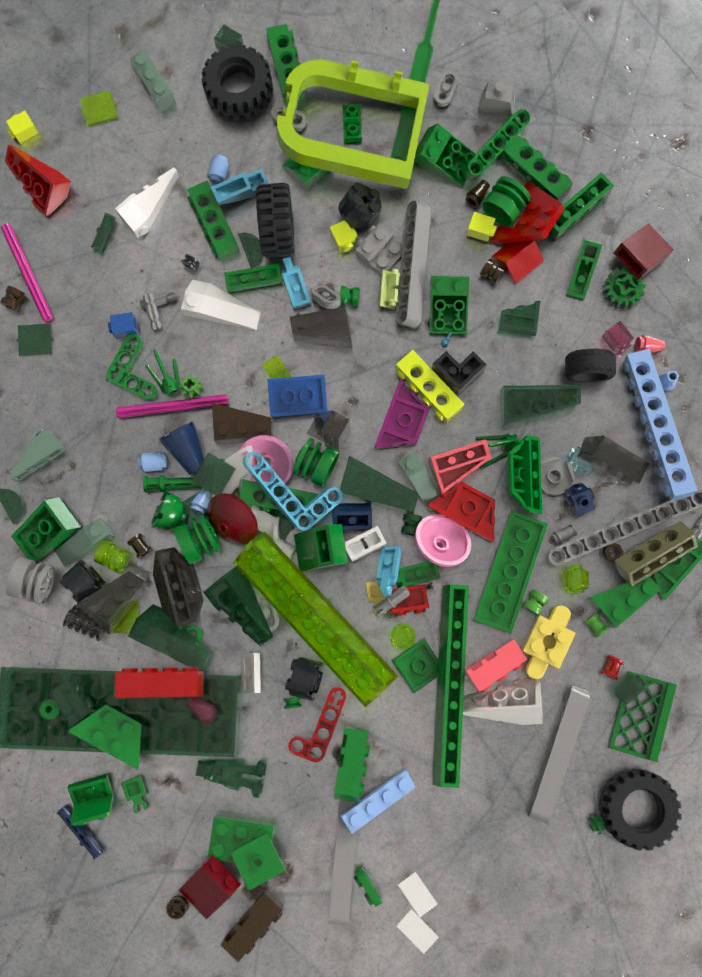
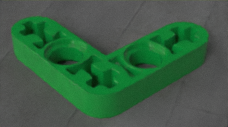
M129 334L106 373L107 378L114 385L146 401H152L158 394L156 387L152 383L129 372L143 347V341L139 335ZM136 339L138 344L132 346L130 341H135ZM127 354L130 356L129 362L121 363L120 357ZM118 364L119 366H121L122 368H125V369H124V370H122L121 368L119 369L116 365ZM117 371H118V374L120 375V377H119V378H118V377H115V378H114V377L112 376V373H117ZM130 379L137 380V385L134 388L127 386ZM141 386L147 390L151 388L152 395L148 394L146 396V393L140 389Z

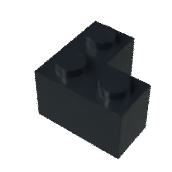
M445 351L432 364L431 369L450 389L459 395L485 370L487 364L474 351L460 364Z

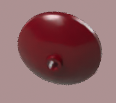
M220 493L209 501L207 506L209 522H211L215 532L222 539L235 545H246L256 537L258 532L256 517L243 500L232 494Z

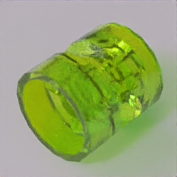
M104 539L97 548L94 562L102 566L108 565V569L120 573L129 559L130 551L121 546L116 548L115 543Z
M398 624L390 632V642L397 649H408L415 642V631L408 624Z

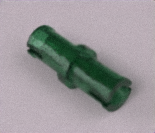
M108 213L104 214L100 227L96 229L97 234L91 248L102 252L107 237L111 235L110 230L116 217Z

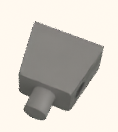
M489 81L481 93L478 111L510 117L515 103L514 86L508 85L503 81Z

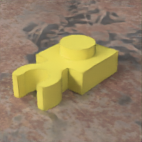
M377 580L366 582L368 601H374L375 604L373 606H376L386 596H383V593L380 591Z

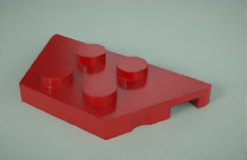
M461 481L428 504V508L482 538L494 542L495 499Z

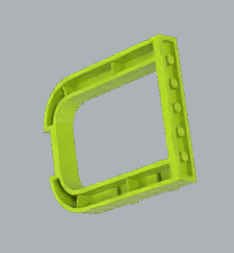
M310 60L297 66L289 74L285 83L288 107L283 109L282 116H277L276 136L282 151L291 160L301 165L408 189L430 84L402 78V72L396 70L393 76L359 68V62L353 60L351 61V66L329 60ZM321 86L416 108L406 161L300 136L294 130L293 120L301 93L308 87Z

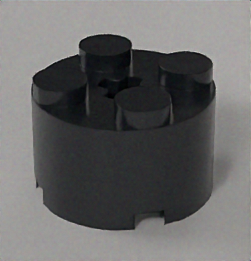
M359 182L354 183L338 205L340 215L343 214L346 217L345 221L353 227L364 228L368 226L381 210L380 193L376 189H371Z
M79 560L62 576L60 584L74 594L72 597L78 604L82 602L90 604L107 589V586H103L105 581L92 566L87 568L85 566L87 562Z
M304 657L293 659L291 664L293 672L291 678L287 679L285 690H288L291 696L314 701L315 698L312 695L313 693H318L323 676L320 667H324V663Z

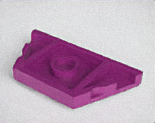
M399 380L374 446L376 449L417 444L429 407L402 380Z

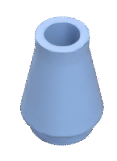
M676 371L666 372L659 376L663 390L670 391L676 387L679 378Z
M203 486L190 503V510L198 515L207 512V506L212 495L210 487Z

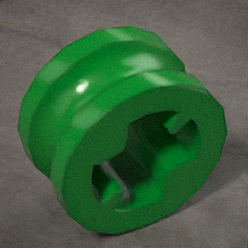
M284 698L283 701L286 702L284 709L302 707L299 703L301 698Z

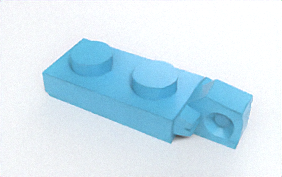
M290 257L284 258L285 269L282 270V277L293 309L310 305L311 300L300 268L297 265H292Z
M400 546L381 548L376 579L383 596H391L392 585H396L402 553Z

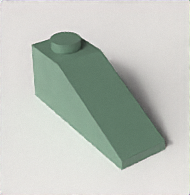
M48 428L36 434V437L31 440L11 472V479L18 482L65 451L53 431Z
M413 452L400 460L398 467L430 513L433 510L427 507L428 504L440 497L441 494L416 453Z
M98 518L81 529L58 548L55 553L66 568L115 536L106 522Z

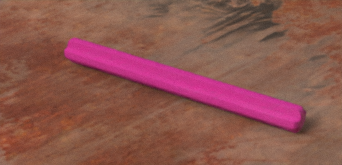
M6 223L1 226V230L42 320L48 322L53 319V316L11 225Z
M223 394L198 397L192 400L190 398L117 407L116 415L117 418L200 409L212 407V403L224 406L228 405V396Z

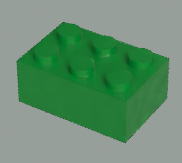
M216 814L213 818L207 859L213 855L219 861L235 863L230 852L265 833H268L273 843L275 823Z

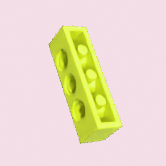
M414 350L396 364L397 376L401 380L405 379L409 383L408 386L415 394L418 393L422 397V402L428 407L431 406L435 411V416L440 421L444 420L448 423L463 409L465 404ZM418 371L421 375L418 378H414L410 373ZM430 384L433 390L430 392L425 391L423 386ZM444 398L446 400V404L439 405L437 404L436 399Z

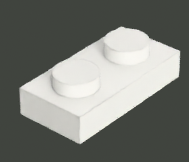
M260 653L241 654L242 693H261Z

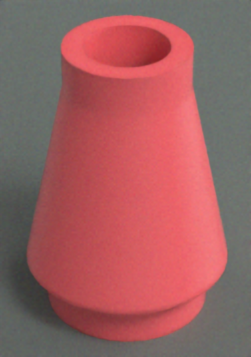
M642 335L636 338L635 350L636 352L650 349V352L664 351L665 341Z

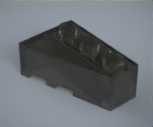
M604 435L585 437L576 455V458L621 479L620 481L627 485L640 484L649 465L648 462Z

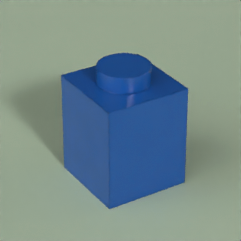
M132 312L110 316V322H108L109 333H112L116 339L125 338L133 333L138 335L136 317Z

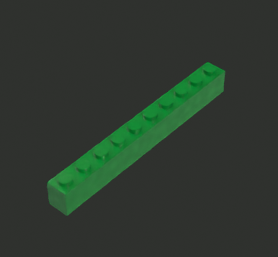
M452 584L442 586L432 784L445 788L460 787L469 586Z

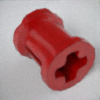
M608 655L607 658L609 660L601 674L618 680V672L621 665H624L625 662Z

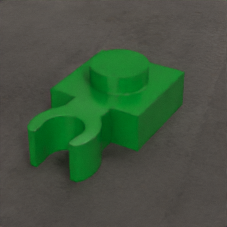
M140 775L121 782L126 801L133 800L134 813L137 814L139 812L137 809L138 804L143 805L144 811L147 810V803L142 799V796L147 795L142 776Z

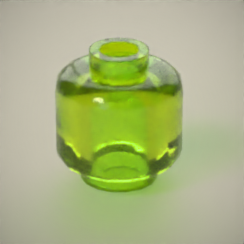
M570 565V569L564 570L563 586L568 590V593H584V590L589 588V571L582 569V565Z

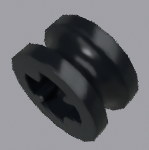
M185 254V259L181 260V263L192 271H195V266L200 264L197 259L189 254Z

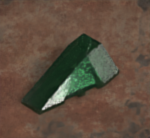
M238 566L224 574L203 592L219 612L223 610L229 616L228 619L232 623L236 621L242 627L243 632L259 646L273 637L252 586Z
M152 604L136 618L128 635L129 638L191 667H198L200 671L203 670L210 655V652L188 632L186 627L171 612L155 604Z

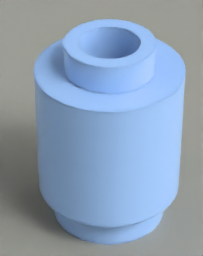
M214 155L211 159L207 178L211 183L219 184L225 181L229 166L228 159L222 155Z
M160 451L142 453L141 457L138 458L139 468L143 469L144 472L159 471L167 468L166 453H161Z

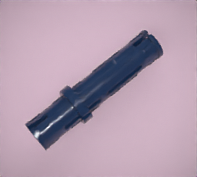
M67 804L57 812V815L61 817L78 838L80 846H84L93 859H96L104 852V849L93 838V833H89L83 825H71L72 811Z

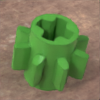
M189 374V377L181 378L183 383L178 387L180 390H183V397L188 395L192 400L194 396H200L199 389H203V386L198 384L200 382L199 377L194 379Z

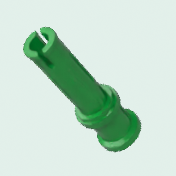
M160 475V477H143L144 493L156 490L164 492L166 489H202V477L166 478L164 475Z

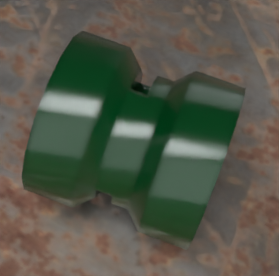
M403 514L404 526L401 527V534L415 536L417 526L422 521V516Z

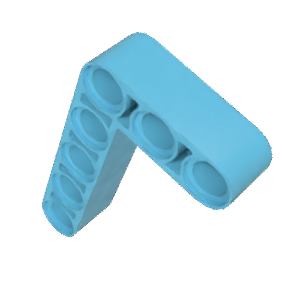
M250 452L243 457L242 462L246 470L296 529H310L342 500L341 490L329 487L319 493L306 506H303L259 453ZM251 455L257 459V464L254 467L248 463ZM263 471H267L270 475L267 482L261 479ZM276 486L282 489V494L279 497H276L273 492ZM330 491H333L336 494L334 501H330L328 499V493ZM289 501L294 503V509L291 512L286 509V504ZM317 503L321 506V511L318 514L313 511V507ZM301 516L307 519V523L303 527L298 522Z

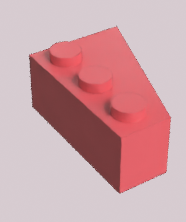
M486 439L428 457L440 494L445 493L449 488L492 458Z
M512 639L467 668L465 675L475 691L483 693L491 688V684L498 680L500 682L508 677L507 673L511 670L517 671L525 665L523 662L527 658L516 641Z

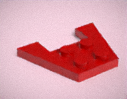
M527 181L524 187L531 196L528 206L514 228L499 225L490 241L494 245L546 239L563 212V205Z

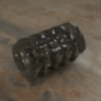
M74 605L65 616L63 627L67 625L68 629L72 630L74 628L75 632L79 633L82 631V635L86 636L89 634V638L93 639L96 637V640L100 641L106 633L108 624L105 623L106 617L103 616L99 621V614H95L92 618V611H88L85 615L84 608L77 612V605Z

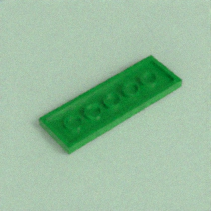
M514 511L510 512L474 621L510 634L512 633L548 523Z

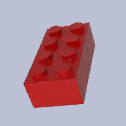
M198 667L183 668V672H178V668H162V672H158V668H142V672H138V668H122V673H115V698L203 696V671L198 672Z

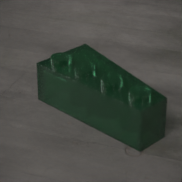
M581 385L503 386L501 388L502 426L580 405Z
M348 457L340 486L343 497L371 503L372 505L406 514H414L419 495L417 492L355 458Z

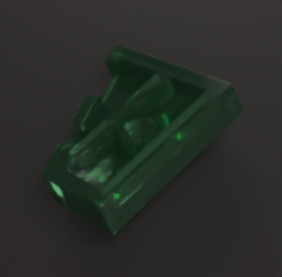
M534 301V304L527 306L523 304L514 309L502 310L498 331L536 336L540 301Z

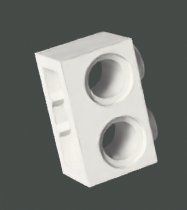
M376 526L345 542V547L353 563L385 547L387 543L379 527Z

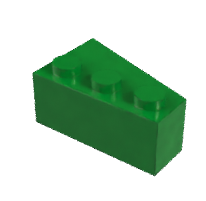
M649 576L634 586L627 582L586 599L611 628H617L661 589Z

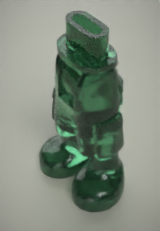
M238 759L199 760L196 776L224 785L228 789L239 791L241 787L248 788L252 791L254 798H260L264 781L243 778L242 775L248 774L264 778L267 762L261 759L256 765L251 766L246 765L244 760Z

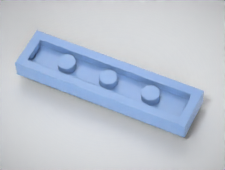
M403 769L339 816L348 832L353 834L416 786L407 771Z

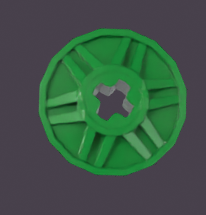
M501 176L496 181V184L493 185L492 191L482 200L481 207L487 216L495 218L496 223L511 227L518 219L520 212L524 211L525 206L529 204L531 196L519 182L510 177Z
M309 438L296 457L293 474L298 476L303 470L301 478L305 479L311 472L313 473L311 482L323 488L336 465L340 452L328 446L322 453L320 452L322 443L318 442L313 448L315 440Z
M204 514L199 516L201 525L198 524L195 518L192 519L193 529L191 530L185 523L173 528L177 542L190 565L202 560L201 550L203 549L208 556H211L212 552L209 546H212L216 553L221 551L218 536L211 522L206 519Z

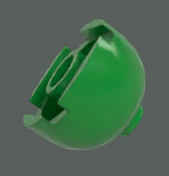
M165 491L160 499L163 502L156 507L151 527L162 531H170L178 523L182 524L184 522L186 513H183L184 505L179 497Z

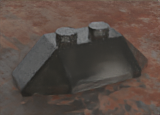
M174 547L155 551L153 578L163 613L175 627L194 623L203 603L194 565H190L185 556Z

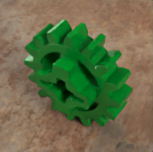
M625 267L621 271L616 268L614 274L610 273L608 275L609 279H606L604 282L607 286L604 287L603 291H608L605 297H611L610 303L616 302V307H619L620 304H623L624 308H627L628 304L633 307L636 304L635 301L639 303L642 299L640 296L643 297L645 294L643 289L646 287V284H641L644 278L642 277L637 280L630 271H626Z

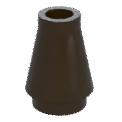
M481 180L479 184L466 194L465 200L467 204L474 208L480 206L490 188V184L485 180Z

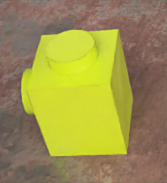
M26 111L15 114L6 121L10 127L7 129L12 139L16 138L20 144L39 134Z
M474 212L467 236L488 242L489 237L494 236L497 228L494 225L495 218Z
M345 220L329 227L330 235L339 253L343 251L348 252L354 248L356 238H358L354 228H350Z

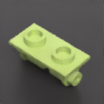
M392 269L391 272L382 270L379 306L395 310L396 304H398L397 286H399L400 277L398 269Z

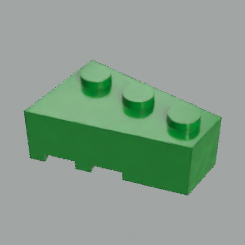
M344 728L334 799L358 803L359 796L363 797L364 784H361V778L366 777L367 765L364 764V757L368 758L370 746L366 745L368 731Z

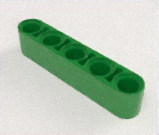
M519 109L512 114L463 166L462 175L466 180H473L482 174L529 123L530 114L527 110ZM482 154L486 156L487 160L483 159ZM470 166L474 168L475 173L471 171Z

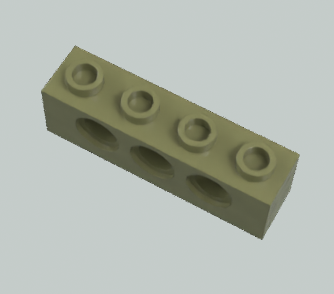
M679 521L616 559L615 563L618 573L631 586H634L697 548L695 533L682 521Z

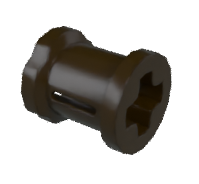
M141 533L135 535L127 542L137 553L136 557L138 559L152 551L151 546L148 547L143 540Z
M612 543L602 550V556L607 562H614L623 555V549L617 543ZM614 549V553H616V555L611 556L612 553L609 552V550Z

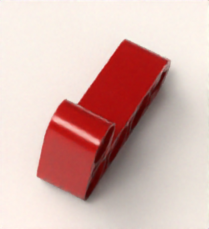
M335 687L329 692L311 740L302 736H295L289 741L288 748L292 754L311 762H320L324 758L346 700L344 689ZM337 691H341L340 695L343 696V699H339L336 704L340 705L339 709L334 706H328L329 702L333 704L335 697L332 696V693H337ZM328 709L335 711L336 718L334 720L326 719L325 712ZM321 728L327 729L329 732L328 738H319L318 730ZM294 740H300L303 743L302 750L296 751L293 748L292 743ZM312 748H320L322 755L319 758L312 757Z

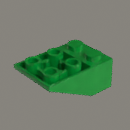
M437 123L427 128L417 146L414 161L424 169L463 187L466 179L462 175V168L475 153Z
M431 275L430 333L467 334L469 276Z
M342 524L324 525L294 534L300 573L348 563Z

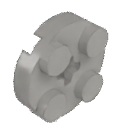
M550 457L541 462L542 492L551 496L565 493V490L571 487L574 480L573 468L567 461L565 462L558 457ZM554 471L555 474H559L557 481L550 479L551 472Z

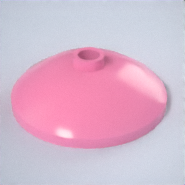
M259 435L250 438L241 446L239 450L250 445L253 447V452L259 453L264 459L269 458L270 463L268 464L285 484L290 479L293 472V457L289 448L281 440L269 435ZM255 456L252 457V467L257 464ZM263 471L261 479L267 482L270 475L267 471ZM251 476L250 481L256 482V480Z
M441 514L427 516L417 526L415 532L417 547L422 555L432 563L443 567H453L461 564L468 557L471 551V539L463 526Z

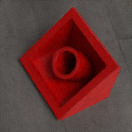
M535 240L507 243L492 255L493 260L499 266L506 268L505 273L514 284H517L544 262Z

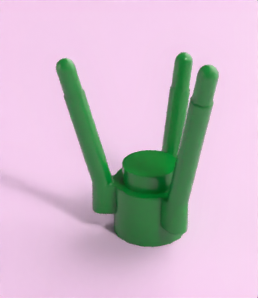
M153 350L164 377L162 379L163 383H161L148 364L146 365L147 370L160 387L162 393L171 395L180 390L178 386L181 383L179 381L176 359L172 360L175 378L173 379L172 376L168 377L157 350Z
M517 434L477 436L476 440L501 439L499 442L488 444V447L502 445L503 450H507V452L481 465L479 469H483L508 456V453L519 443Z

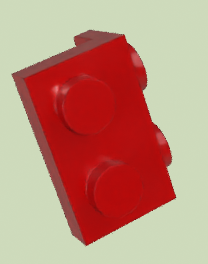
M426 584L406 587L410 595L398 603L396 608L390 609V613H394L395 616L406 615V611L414 610V614L426 612L425 608H430ZM399 588L392 589V593H394Z

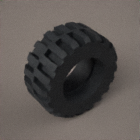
M232 44L228 48H219L220 51L218 53L215 51L211 54V60L207 59L205 67L202 69L201 80L206 99L210 107L215 109L218 115L222 116L224 114V117L229 120L231 117L235 118V120H241V118L245 117L247 120L253 114L255 116L260 114V109L264 110L267 107V102L271 100V92H273L271 70L267 60L264 59L260 52L256 53L254 48H246V45L239 44L238 47ZM234 73H245L254 78L252 85L243 92L232 93L221 87L223 81Z
M285 182L260 184L256 187V211L261 253L266 258L291 256L295 253L289 184Z
M625 770L620 775H614L611 778V783L607 782L604 786L606 790L604 793H601L600 799H602V804H599V811L602 812L601 817L608 833L623 845L642 851V849L650 851L654 850L655 846L658 848L664 846L665 840L670 841L673 838L672 832L678 831L677 820H681L682 817L678 810L682 807L681 802L676 798L678 797L676 790L671 788V784L667 780L646 770ZM636 790H645L655 798L657 812L654 820L648 826L638 829L626 823L622 808L629 794Z

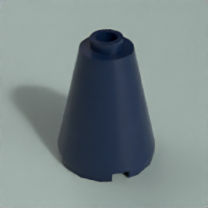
M193 421L159 439L161 444L189 475L194 474V476H197L204 472L203 468L206 467V463Z

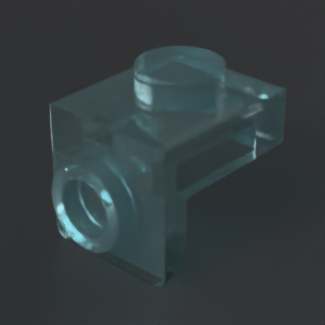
M578 445L576 449L572 448L567 456L570 459L568 463L574 468L576 473L588 475L591 473L594 465L577 457L582 446Z

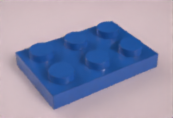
M324 375L267 379L270 417L327 413Z

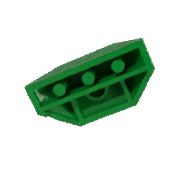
M527 435L508 453L509 493L528 513L543 514L540 438Z

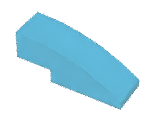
M261 168L247 175L242 173L212 186L211 190L218 205L227 204L256 196V187L260 184H269Z

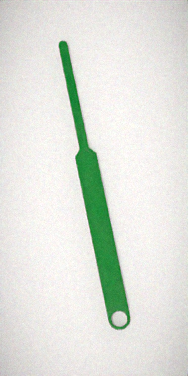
M433 0L424 40L417 45L410 80L426 83L433 54L431 38L440 0ZM402 107L390 158L406 161L416 108Z

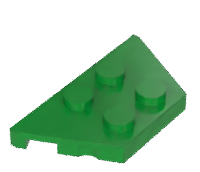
M697 540V548L652 574L654 582L661 589L659 594L662 600H666L702 559V541Z
M106 704L69 730V733L129 766L138 769L142 724Z

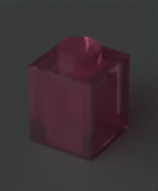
M621 321L606 330L602 335L604 341L615 354L620 350L623 353L632 346L630 343L634 339Z

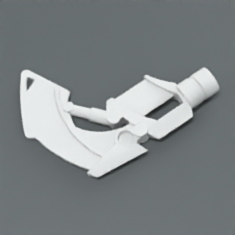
M249 445L234 453L214 469L216 476L212 489V498L220 493L233 494L239 488L240 479L251 480V474L246 470L242 462L245 455L241 454L246 451L248 453L253 452L252 446ZM252 455L248 459L250 466H252ZM252 505L251 510L256 517L258 530L273 538V542L270 546L255 537L249 545L266 555L272 552L289 562L297 547L280 538V518H276L265 511H260L258 506Z

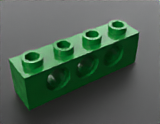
M287 24L266 28L267 39L284 103L287 97L285 95L286 80L289 74L301 64L296 61V58H299L297 47L292 45L294 35L292 30L289 31ZM304 91L301 93L299 99L305 98Z
M518 135L503 150L501 158L526 181H529L557 201H560L570 191L573 185L571 179L566 174H562L554 163L547 161L540 151L535 150L527 139L521 138ZM525 155L528 159H523L521 156ZM539 167L542 171H536L534 168ZM548 179H552L556 183H550Z
M602 172L563 204L564 210L549 232V235L555 241L610 195L614 185Z
M208 180L187 189L190 195L187 197L191 207L195 206L197 210L194 213L198 223L202 222L204 225L202 231L205 238H210L212 244H209L213 255L217 254L220 260L240 251ZM203 203H209L206 207H200ZM209 219H216L214 223H208ZM218 234L224 235L221 239H215Z
M240 479L237 497L243 500L250 509H252V505L260 506V511L271 512V509L279 510L278 514L284 515L257 482ZM276 486L274 488V495L278 494L280 496L282 494L281 487ZM289 488L303 506H306L318 495V493ZM256 491L262 493V499L259 502L255 501L253 497ZM292 501L286 504V509L289 512L294 509L291 505ZM315 504L314 507H313L314 513H315L316 505H317V504Z

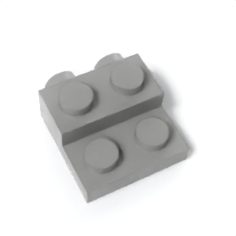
M379 223L377 226L372 225L365 240L361 238L356 243L355 252L356 256L382 276L383 269L390 271L402 258L403 244L394 238V234Z

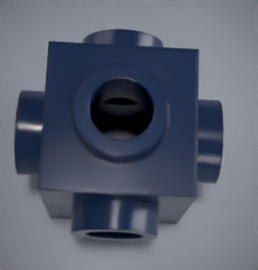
M577 483L565 490L567 496L565 497L566 505L577 516L595 510L593 503L595 496L591 488H588L583 483Z

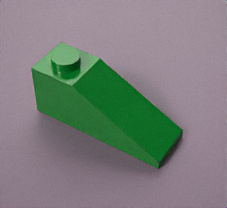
M583 237L567 295L585 299L602 248V242Z

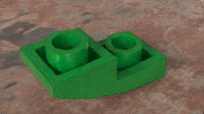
M361 104L342 105L344 143L362 142Z

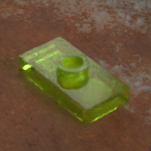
M279 355L262 364L270 379L291 377Z

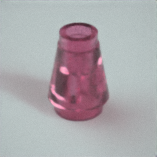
M192 697L187 703V706L197 718L207 725L214 720L218 713L215 710V706L196 697Z

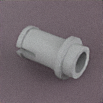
M570 524L558 532L554 531L551 538L555 545H562L564 541L576 536L577 531Z

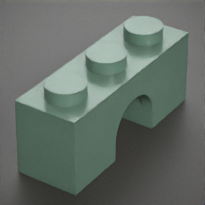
M145 49L129 58L134 72L142 84L144 83L152 100L160 112L176 103L171 89Z

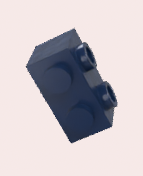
M339 503L332 509V523L342 524L343 530L372 529L371 503Z

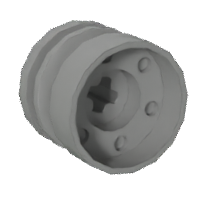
M19 557L8 577L7 595L18 599L26 597L27 601H34L36 604L42 605L47 600L54 583V566L48 564L45 566L41 562L36 565L34 560Z

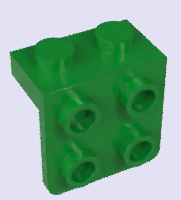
M107 774L68 784L67 789L74 805L70 820L72 826L85 825L97 819L103 820L111 815L114 792Z

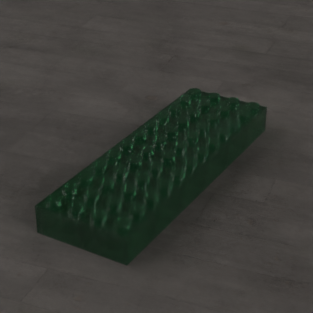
M1 667L0 748L104 752L69 733V730L107 704L142 724L140 754L209 757L237 756L241 676L203 674V696L115 698V673H122V671ZM48 699L56 700L60 705L59 715L51 720L43 718L40 714L41 704ZM48 706L46 710L48 713H51L53 709L51 706Z

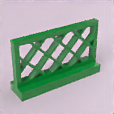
M629 671L609 748L658 762L677 684ZM631 678H639L644 687L634 692L630 685ZM644 680L650 681L651 683L646 685ZM654 683L663 685L661 694L655 697L648 688V686ZM630 688L632 693L627 695L628 690ZM646 688L652 699L641 704L635 693ZM634 695L639 706L629 711L625 701L626 698ZM658 697H660L659 703H657L655 700ZM653 701L657 711L655 714L648 716L643 706ZM625 707L627 712L622 715L623 709ZM641 707L647 718L636 723L631 712ZM629 714L634 725L624 730L620 721L622 717ZM655 716L654 723H653L650 718H652V717ZM648 720L652 726V731L644 736L638 725ZM620 726L622 732L617 734L618 728ZM636 727L642 737L631 742L626 732ZM624 733L629 744L623 748L614 746L616 737ZM648 736H650L649 743L646 740ZM644 740L647 745L646 754L638 753L633 744ZM631 746L634 751L628 750L626 748Z

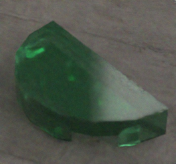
M238 233L250 268H253L258 264L262 256L259 239L251 233Z
M0 489V502L12 524H15L21 519L24 508L23 500L18 493L10 489Z

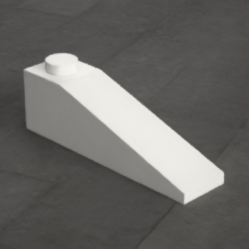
M175 168L158 177L154 185L149 186L147 184L143 187V191L140 194L136 195L133 193L115 208L123 224L137 238L148 232L149 227L153 224L178 181L179 175Z
M192 280L186 289L181 307L184 316L257 330L261 314L260 311L213 284Z
M519 679L513 681L514 684L503 687V685L496 686L495 690L489 692L485 691L482 693L480 691L466 695L463 702V715L520 725L543 724L540 679Z

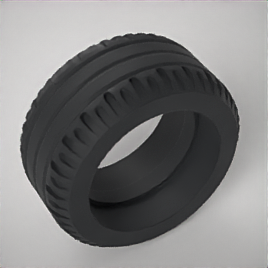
M597 348L580 349L568 353L565 357V376L570 381L582 383L602 382L610 380L616 375V356L610 350Z

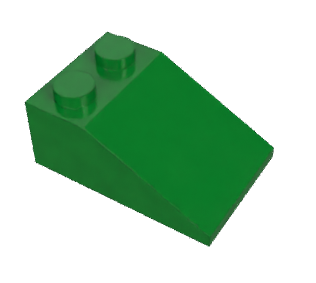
M58 497L44 500L11 537L27 559L34 560L37 564L69 540L81 526Z

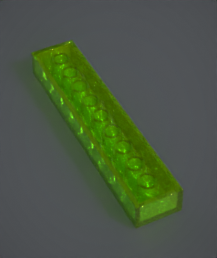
M265 531L252 539L233 561L234 565L364 707H367L399 677Z

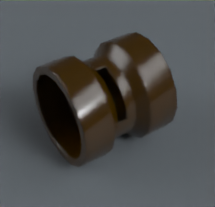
M489 259L482 268L480 275L483 277L489 276L490 281L496 284L506 268L498 265L495 266V261Z
M7 286L5 290L6 295L2 297L0 304L17 311L20 306L19 301L23 299L25 293L15 287Z
M181 894L172 897L166 907L168 916L175 920L182 918L189 909V901Z

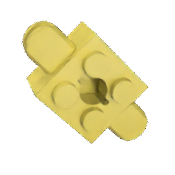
M556 606L553 608L548 619L540 615L536 616L521 648L524 654L530 656L525 668V672L530 678H542L548 665L555 669H560L576 634L566 628L571 617V612L566 606Z

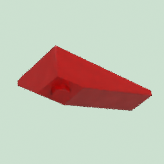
M8 145L5 157L6 164L15 178H19L23 183L25 193L29 192L33 198L31 201L33 205L45 216H49L67 198L71 181L54 168L13 145Z

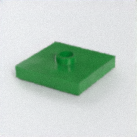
M425 638L392 659L393 664L412 693L417 692L438 677L439 660Z
M268 833L230 852L248 890L286 871Z

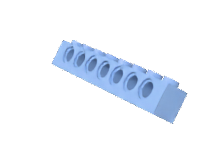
M650 349L627 354L623 362V368L625 373L628 372L630 378L628 380L631 390H634L635 405L640 408V419L647 429L646 438L653 447L652 456L659 465L658 474L665 483L664 492L666 496H669L670 501L693 496L698 490ZM641 370L645 375H639L636 371ZM647 387L650 392H644L642 388ZM648 405H654L656 410H651ZM654 422L661 423L662 427H656ZM660 440H666L668 442V445H662L660 443ZM666 457L672 458L674 463H668ZM672 475H677L680 478V482L674 481Z

